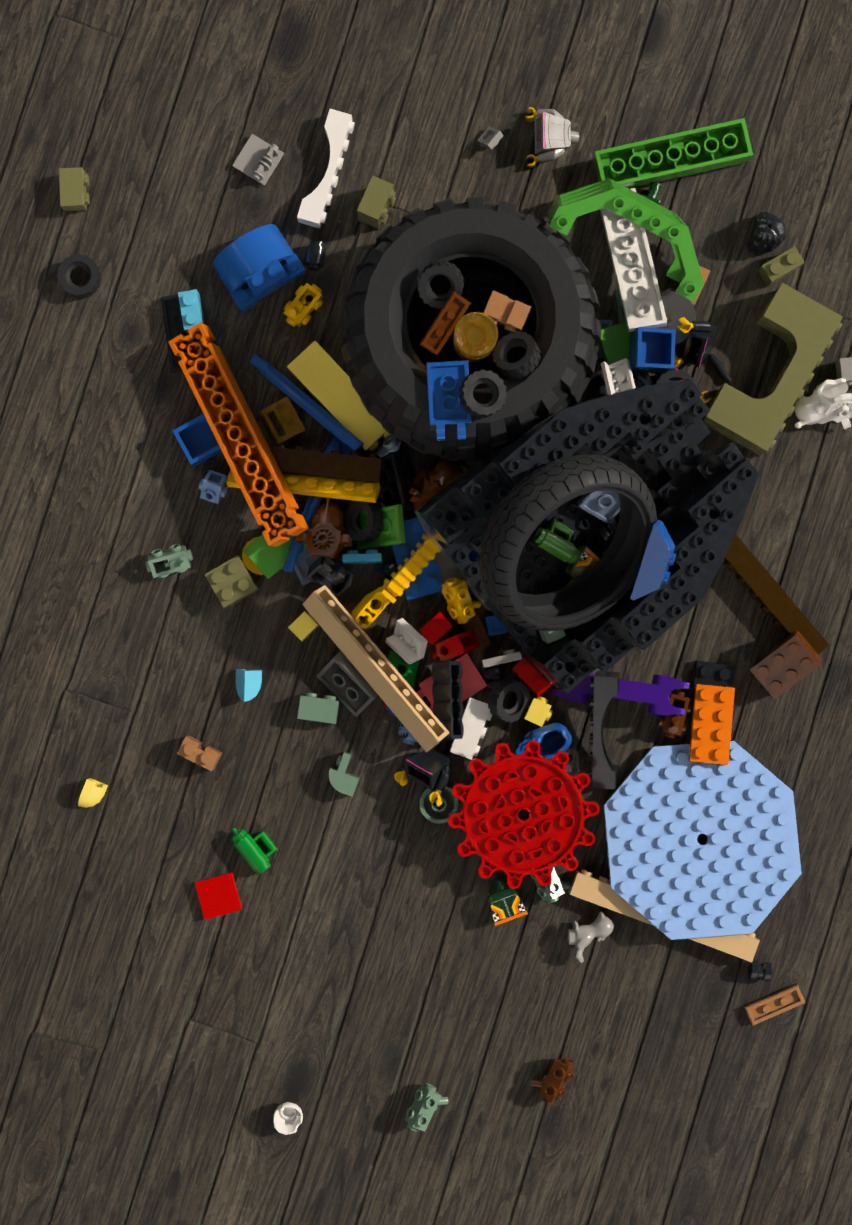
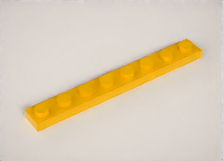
M230 469L226 480L227 487L240 488ZM282 473L292 494L376 503L380 490V484L374 482Z

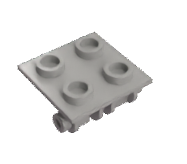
M251 134L232 166L265 186L284 153L279 150L277 145H270L254 134Z

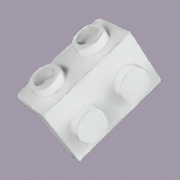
M627 358L608 365L605 361L601 363L602 370H600V374L605 381L606 387H604V392L606 395L636 388L630 361Z
M403 618L397 620L394 635L385 640L408 664L424 658L428 642Z

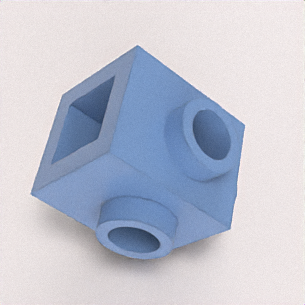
M209 470L199 485V490H201L200 498L218 504L221 497L225 498L228 487L225 486L227 475Z

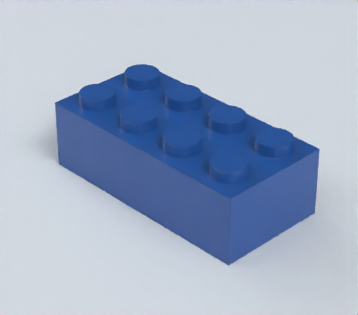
M418 517L404 521L406 543L392 545L398 566H404L406 557L408 559L412 557L410 552L412 550L416 552L419 549L416 547L418 542L421 544L425 542L421 537L423 534L426 536L427 534L421 526ZM436 558L431 559L428 562L429 565L422 569L421 574H417L414 582L411 581L410 586L404 589L408 601L442 592L443 583Z

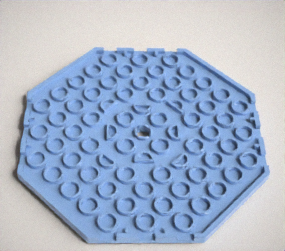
M730 741L728 765L689 761L690 744L652 747L603 805L610 888L670 940L754 933L802 874L793 791L735 741ZM700 834H704L707 837V843L704 845H700L697 841V837Z

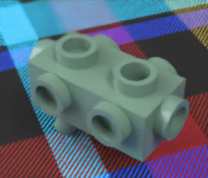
M173 544L169 547V550L155 549L151 551V555H148V561H145L148 573L151 572L153 578H164L170 573H182L191 568L190 561L193 560L190 549L186 550L185 545Z
M554 867L551 869L552 881L548 886H541L537 878L530 874L536 883L538 895L543 901H547L548 904L558 901V896L564 894L563 889H570V882H560Z
M426 1083V1085L421 1084L420 1088L415 1092V1099L412 1105L407 1109L405 1121L408 1124L406 1127L415 1132L418 1129L425 1132L434 1111L437 1110V1106L447 1105L448 1097H441L436 1091L437 1088L429 1083Z

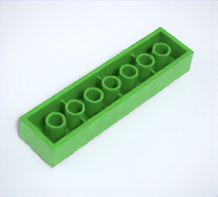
M745 118L595 151L593 162L598 182L610 178L630 189L648 185L650 182H661L746 163L752 158L753 152Z

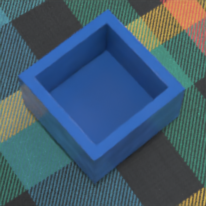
M635 328L634 332H631L630 337L631 369L654 371L674 369L676 329Z
M204 414L173 430L176 439L193 467L222 452Z

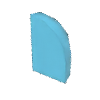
M236 669L238 696L244 702L252 700L257 696L261 688L262 670L246 671L245 669Z

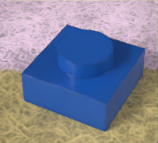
M496 616L485 617L488 636L508 633Z

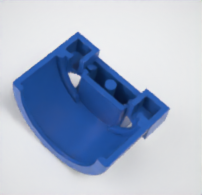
M274 224L260 226L240 236L225 247L213 261V268L242 313L257 305L258 301L288 282L292 283L306 274V270L297 255L294 254L280 230ZM286 260V263L282 267L279 261ZM245 283H247L249 288L241 289V287Z

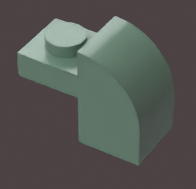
M344 752L343 756H338L336 766H339L338 769L330 768L329 780L338 792L353 797L360 777L346 773L352 754Z

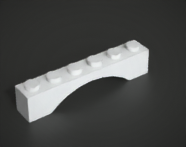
M329 109L324 126L330 144L329 165L318 187L302 199L297 216L299 223L320 229L321 224L326 222L328 213L325 211L327 205H331L333 199L331 191L333 187L336 188L338 182L336 174L338 169H342L344 162L342 154L343 151L346 152L348 149V134H352L355 125L350 114Z

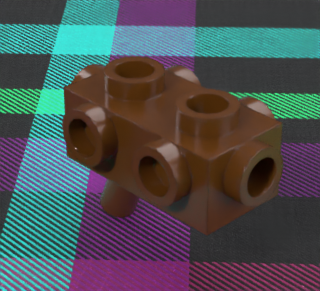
M674 691V694H670V703L673 705L675 701H678V708L685 709L686 713L689 714L692 703L689 702L690 698L685 697L686 693ZM686 713L685 715H660L658 726L661 727L660 731H664V736L675 738L676 735L681 736V733L685 732L687 727V721H685Z
M566 1057L555 1059L549 1074H545L542 1080H531L532 1087L541 1088L539 1095L544 1097L543 1100L548 1104L553 1105L555 1101L563 1097L565 1093L564 1087L574 1075L572 1071L574 1062Z

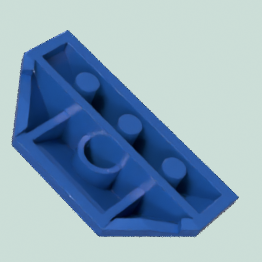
M657 520L653 525L630 598L632 600L658 590L663 583L667 584L670 577V572L667 571L669 565L672 566L676 558L674 553L675 545L661 520Z

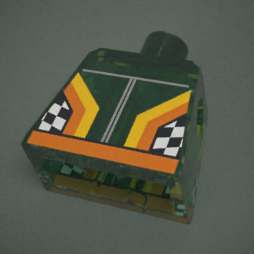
M502 877L491 881L495 891L488 893L494 927L529 915L516 889H512L509 886L505 887Z

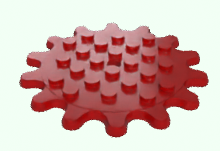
M535 740L529 741L526 744L525 751L520 755L513 754L506 743H499L495 748L496 760L494 763L485 764L480 759H472L469 762V769L474 774V781L469 785L456 784L452 788L454 797L460 799L464 804L461 812L451 814L448 818L450 827L461 828L466 832V839L458 845L457 851L463 857L471 854H478L481 857L482 863L478 873L482 878H489L495 871L502 870L507 874V884L512 889L519 888L523 877L528 874L534 875L541 886H548L552 881L551 869L554 866L561 865L568 871H574L578 867V861L573 855L575 846L581 844L591 846L595 842V835L585 829L584 821L590 816L597 815L600 808L596 802H588L581 797L582 790L590 783V777L586 773L572 776L566 772L569 755L565 751H559L553 758L545 759L540 754V744ZM521 809L529 812V816L526 819L518 817V812Z

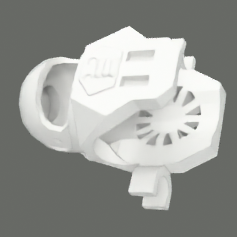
M827 379L816 387L810 397L803 395L799 401L797 400L795 403V414L800 421L795 423V427L801 428V426L806 424H824L830 421L842 422L844 429L851 427L849 418L852 417V393H846L848 390L846 379Z

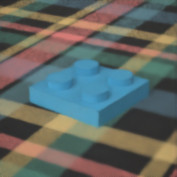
M358 550L347 551V554H342L344 565L383 563L382 554L378 553V550H366V554H359Z

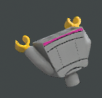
M532 107L527 108V113H533V115L525 116L528 122L535 121V154H538L537 157L532 154L526 157V160L534 159L532 164L527 165L529 168L535 167L537 162L545 163L555 160L563 155L565 150L570 148L571 143L578 142L579 133L571 131L570 121L565 119L555 109H538V111H535Z

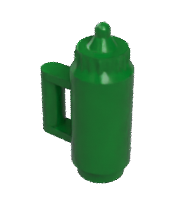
M232 828L234 847L251 869L260 875L271 866L268 862L270 860L267 857L274 853L277 847L264 831L253 839L244 829L239 831L236 828ZM259 838L270 851L266 855L255 842Z

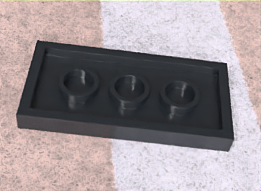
M696 660L690 699L692 706L688 714L685 736L691 737L695 684L732 687L735 666Z

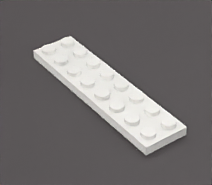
M606 208L600 209L628 332H634L635 328L638 327L659 328L667 326V318L645 228Z

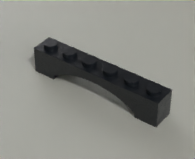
M596 671L594 677H591L590 686L591 689H594V696L590 698V707L594 708L593 714L590 715V726H593V733H590L589 743L593 745V751H590L589 763H592L589 777L590 781H592V788L616 789L618 765L612 763L607 753L603 736V720L608 703L613 696H618L620 672Z

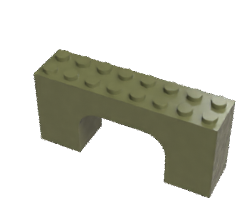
M781 283L772 294L756 324L785 341L789 351L785 366L766 398H751L725 383L719 388L709 405L710 412L702 418L704 424L759 456L767 453L769 450L771 451L776 443L774 438L781 434L786 425L783 423L784 420L792 415L795 410L793 405L803 396L805 392L803 387L812 380L814 376L812 371L821 364L824 358L821 355L830 348L833 343L831 338L842 327L843 324L840 322L843 316L790 286Z

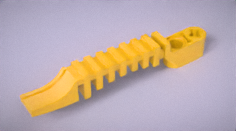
M425 534L421 537L425 542L423 544L419 542L416 544V547L419 549L416 552L414 550L410 552L412 557L410 559L406 557L404 560L405 565L398 566L397 569L399 571L397 574L393 572L391 574L393 578L390 581L386 578L383 581L385 584L382 587L368 593L354 608L351 616L361 628H368L390 602L394 604L396 601L395 597L401 596L403 594L402 591L410 586V582H414L417 574L420 575L422 569L429 565L428 562L436 557L435 554L437 552H440L432 540ZM377 599V600H378L377 605H375L374 607H371V606H370L371 602H372L373 600Z

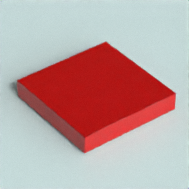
M233 872L195 882L205 920L243 909Z

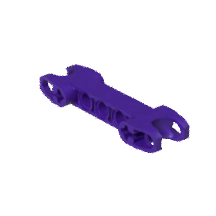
M593 672L568 694L559 689H553L552 695L563 697L569 701L588 704L589 694L594 695V689H591L590 686L591 677H594L592 675ZM654 674L652 684L620 679L618 696H613L612 698L649 703L648 713L664 716L685 715L686 710L673 706L670 703L669 696L675 689H689L690 683Z

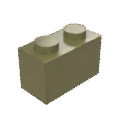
M82 167L59 168L61 208L64 211L87 210V204L90 203L89 193L86 192V185H89L88 174H86Z
M794 246L762 265L758 272L768 287L799 269L805 262Z

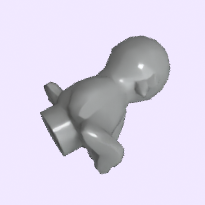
M601 911L592 924L579 926L576 921H573V929H568V945L575 946L574 957L579 963L584 962V948L595 937H598V942L600 940L604 941L613 931L612 921Z

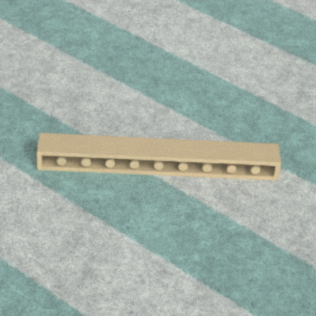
M326 585L314 591L302 605L426 752L431 750L449 734V731L358 623L355 622L353 617Z
M584 869L581 872L576 870L568 891L570 895L653 925L610 888V879L600 876L598 879L592 876V872ZM755 933L688 938L749 962L753 961L760 942L755 937Z

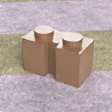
M493 290L483 317L486 318L485 321L495 326L500 324L510 333L521 332L531 306L509 299L508 296Z
M185 736L177 754L213 771L222 752L210 746L204 749L200 747L201 741L191 736Z

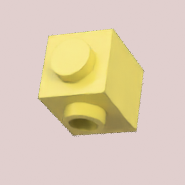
M540 696L537 699L532 698L524 719L542 727L545 720L549 721L553 712L550 710L549 700Z

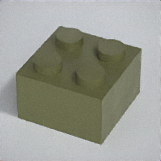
M372 175L357 209L358 221L380 229L381 224L385 225L388 219L389 207L392 208L396 201L394 184Z
M238 555L204 574L223 608L226 609L259 590L243 560Z

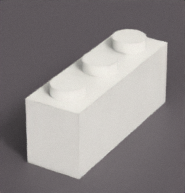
M469 697L461 719L464 727L463 738L454 739L450 752L471 760L473 756L477 757L480 746L477 744L480 738H484L487 730L484 727L486 720L490 721L492 717L487 703Z

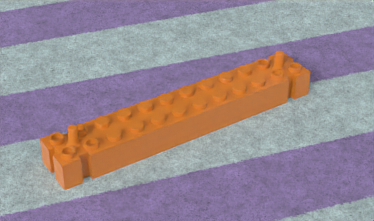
M200 322L188 329L189 335L180 334L170 340L169 344L174 355L182 358L178 363L258 525L264 526L266 529L262 534L268 546L278 547L290 540L288 535L297 536L308 530L309 527L303 515L297 514L295 511L299 507L220 347L212 343L216 339L210 327Z

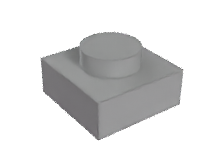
M489 126L477 141L481 146L492 150L504 135L500 130Z

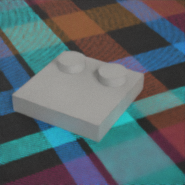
M515 649L503 651V656L481 660L482 667L485 668L521 660V653L516 652Z

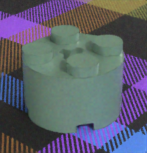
M446 785L444 792H441L440 795L444 804H441V808H437V805L432 804L429 800V795L435 792L436 789L432 791L426 787L420 796L421 813L433 823L448 822L449 816L458 810V798L452 794V788Z

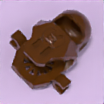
M441 459L436 467L428 466L417 472V478L413 481L415 487L408 490V493L414 495L410 498V501L413 502L414 510H418L456 477L463 474L461 465L458 462Z
M326 498L327 502L317 508L312 518V525L307 530L308 534L301 533L297 535L296 541H298V544H306L312 557L318 556L319 558L323 556L338 560L339 553L345 546L352 545V538H350V535H347L348 531L344 528V511L342 507L331 503L332 498Z

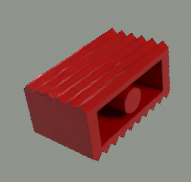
M525 656L511 668V671H514V674H517V677H520L522 682H525V685H528V688L533 690V693H536V696H540L552 684Z

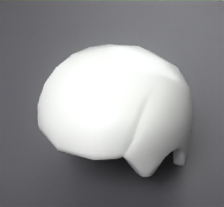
M291 1102L279 1105L273 1115L274 1128L284 1135L294 1134L298 1126L302 1124L303 1113L301 1108Z

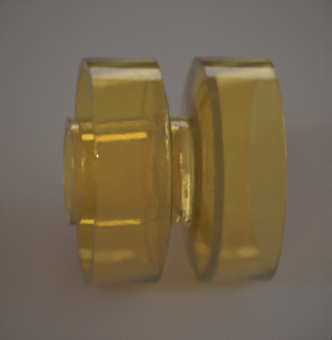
M480 312L464 315L457 322L454 330L453 346L456 353L464 360L470 362H479L488 358L492 354L498 339V329L491 317Z

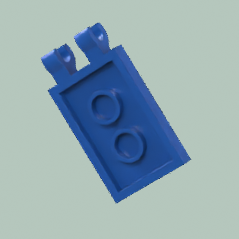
M468 361L427 363L430 426H436L437 441L445 440V425H457V439H466L465 424L472 423L471 415L465 412L463 406L460 405L458 390L462 385L461 382L469 376Z

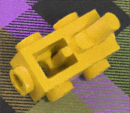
M308 283L305 286L301 285L295 293V299L293 301L290 300L284 307V315L287 317L285 321L293 327L295 325L301 327L302 324L306 326L312 318L310 316L311 312L314 309L317 311L323 304L321 300L323 298L322 290L315 284H312V286ZM311 296L313 297V300L311 302H307L306 298Z
M449 578L445 581L446 583L442 584V594L448 604L447 611L452 619L457 620L458 624L467 623L470 618L475 616L473 608H480L481 603L479 600L472 601L464 580Z

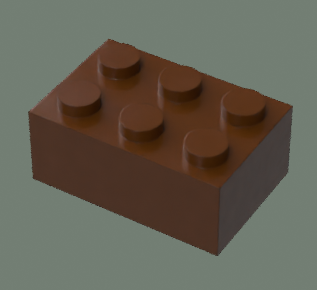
M797 630L753 663L750 671L770 695L776 699L818 668L823 659Z

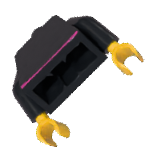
M682 317L679 319L682 325H677V327L683 333L690 332L682 358L679 359L675 354V363L681 360L676 368L681 364H692L699 368L712 351L719 329L710 321H692L690 323L686 318Z
M433 749L428 752L424 750L420 753L411 754L405 760L402 772H396L394 778L401 786H405L408 783V776L432 791L436 789L435 792L429 795V800L433 804L434 800L438 798L436 804L440 806L443 803V799L440 796L441 792H444L451 774L450 760L452 756L446 750L438 753Z

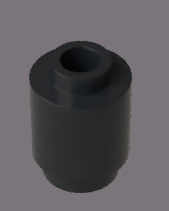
M310 241V245L307 246L305 265L312 271H319L320 268L324 267L326 248L323 242Z

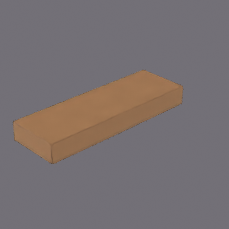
M795 984L746 1005L744 1008L753 1026L806 1002L799 986Z

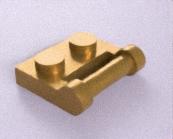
M288 397L258 412L260 419L264 420L274 439V445H282L306 431ZM270 413H275L286 433L285 435L280 436L269 415Z

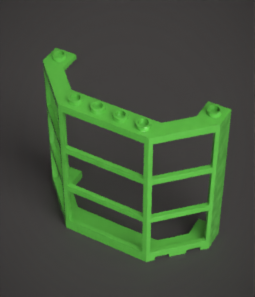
M610 178L556 196L548 211L549 227L566 236L576 217L606 208L671 242L675 258L665 275L680 283L676 290L677 294L693 302L695 301L704 282L689 228L676 213Z

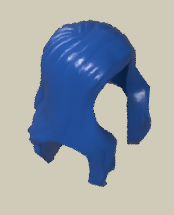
M559 723L540 727L528 732L524 736L525 739L523 743L519 744L516 755L522 754L525 751L526 744L531 740H535L540 744L541 756L545 759H551L557 752L566 751L572 742L571 733L564 725Z

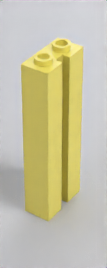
M316 341L309 345L287 366L288 370L331 416L364 443L362 449L365 452L368 450L372 452L379 446V439L382 437L386 439L390 435L373 416H370L356 390L352 387L350 377Z

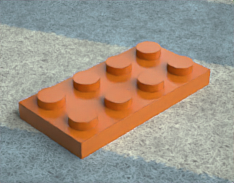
M695 684L689 761L729 764L735 688Z

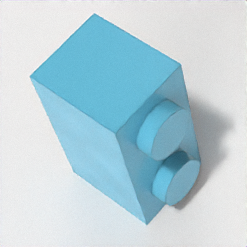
M197 289L178 292L183 327L187 334H189L188 329L200 322L205 324L200 294Z

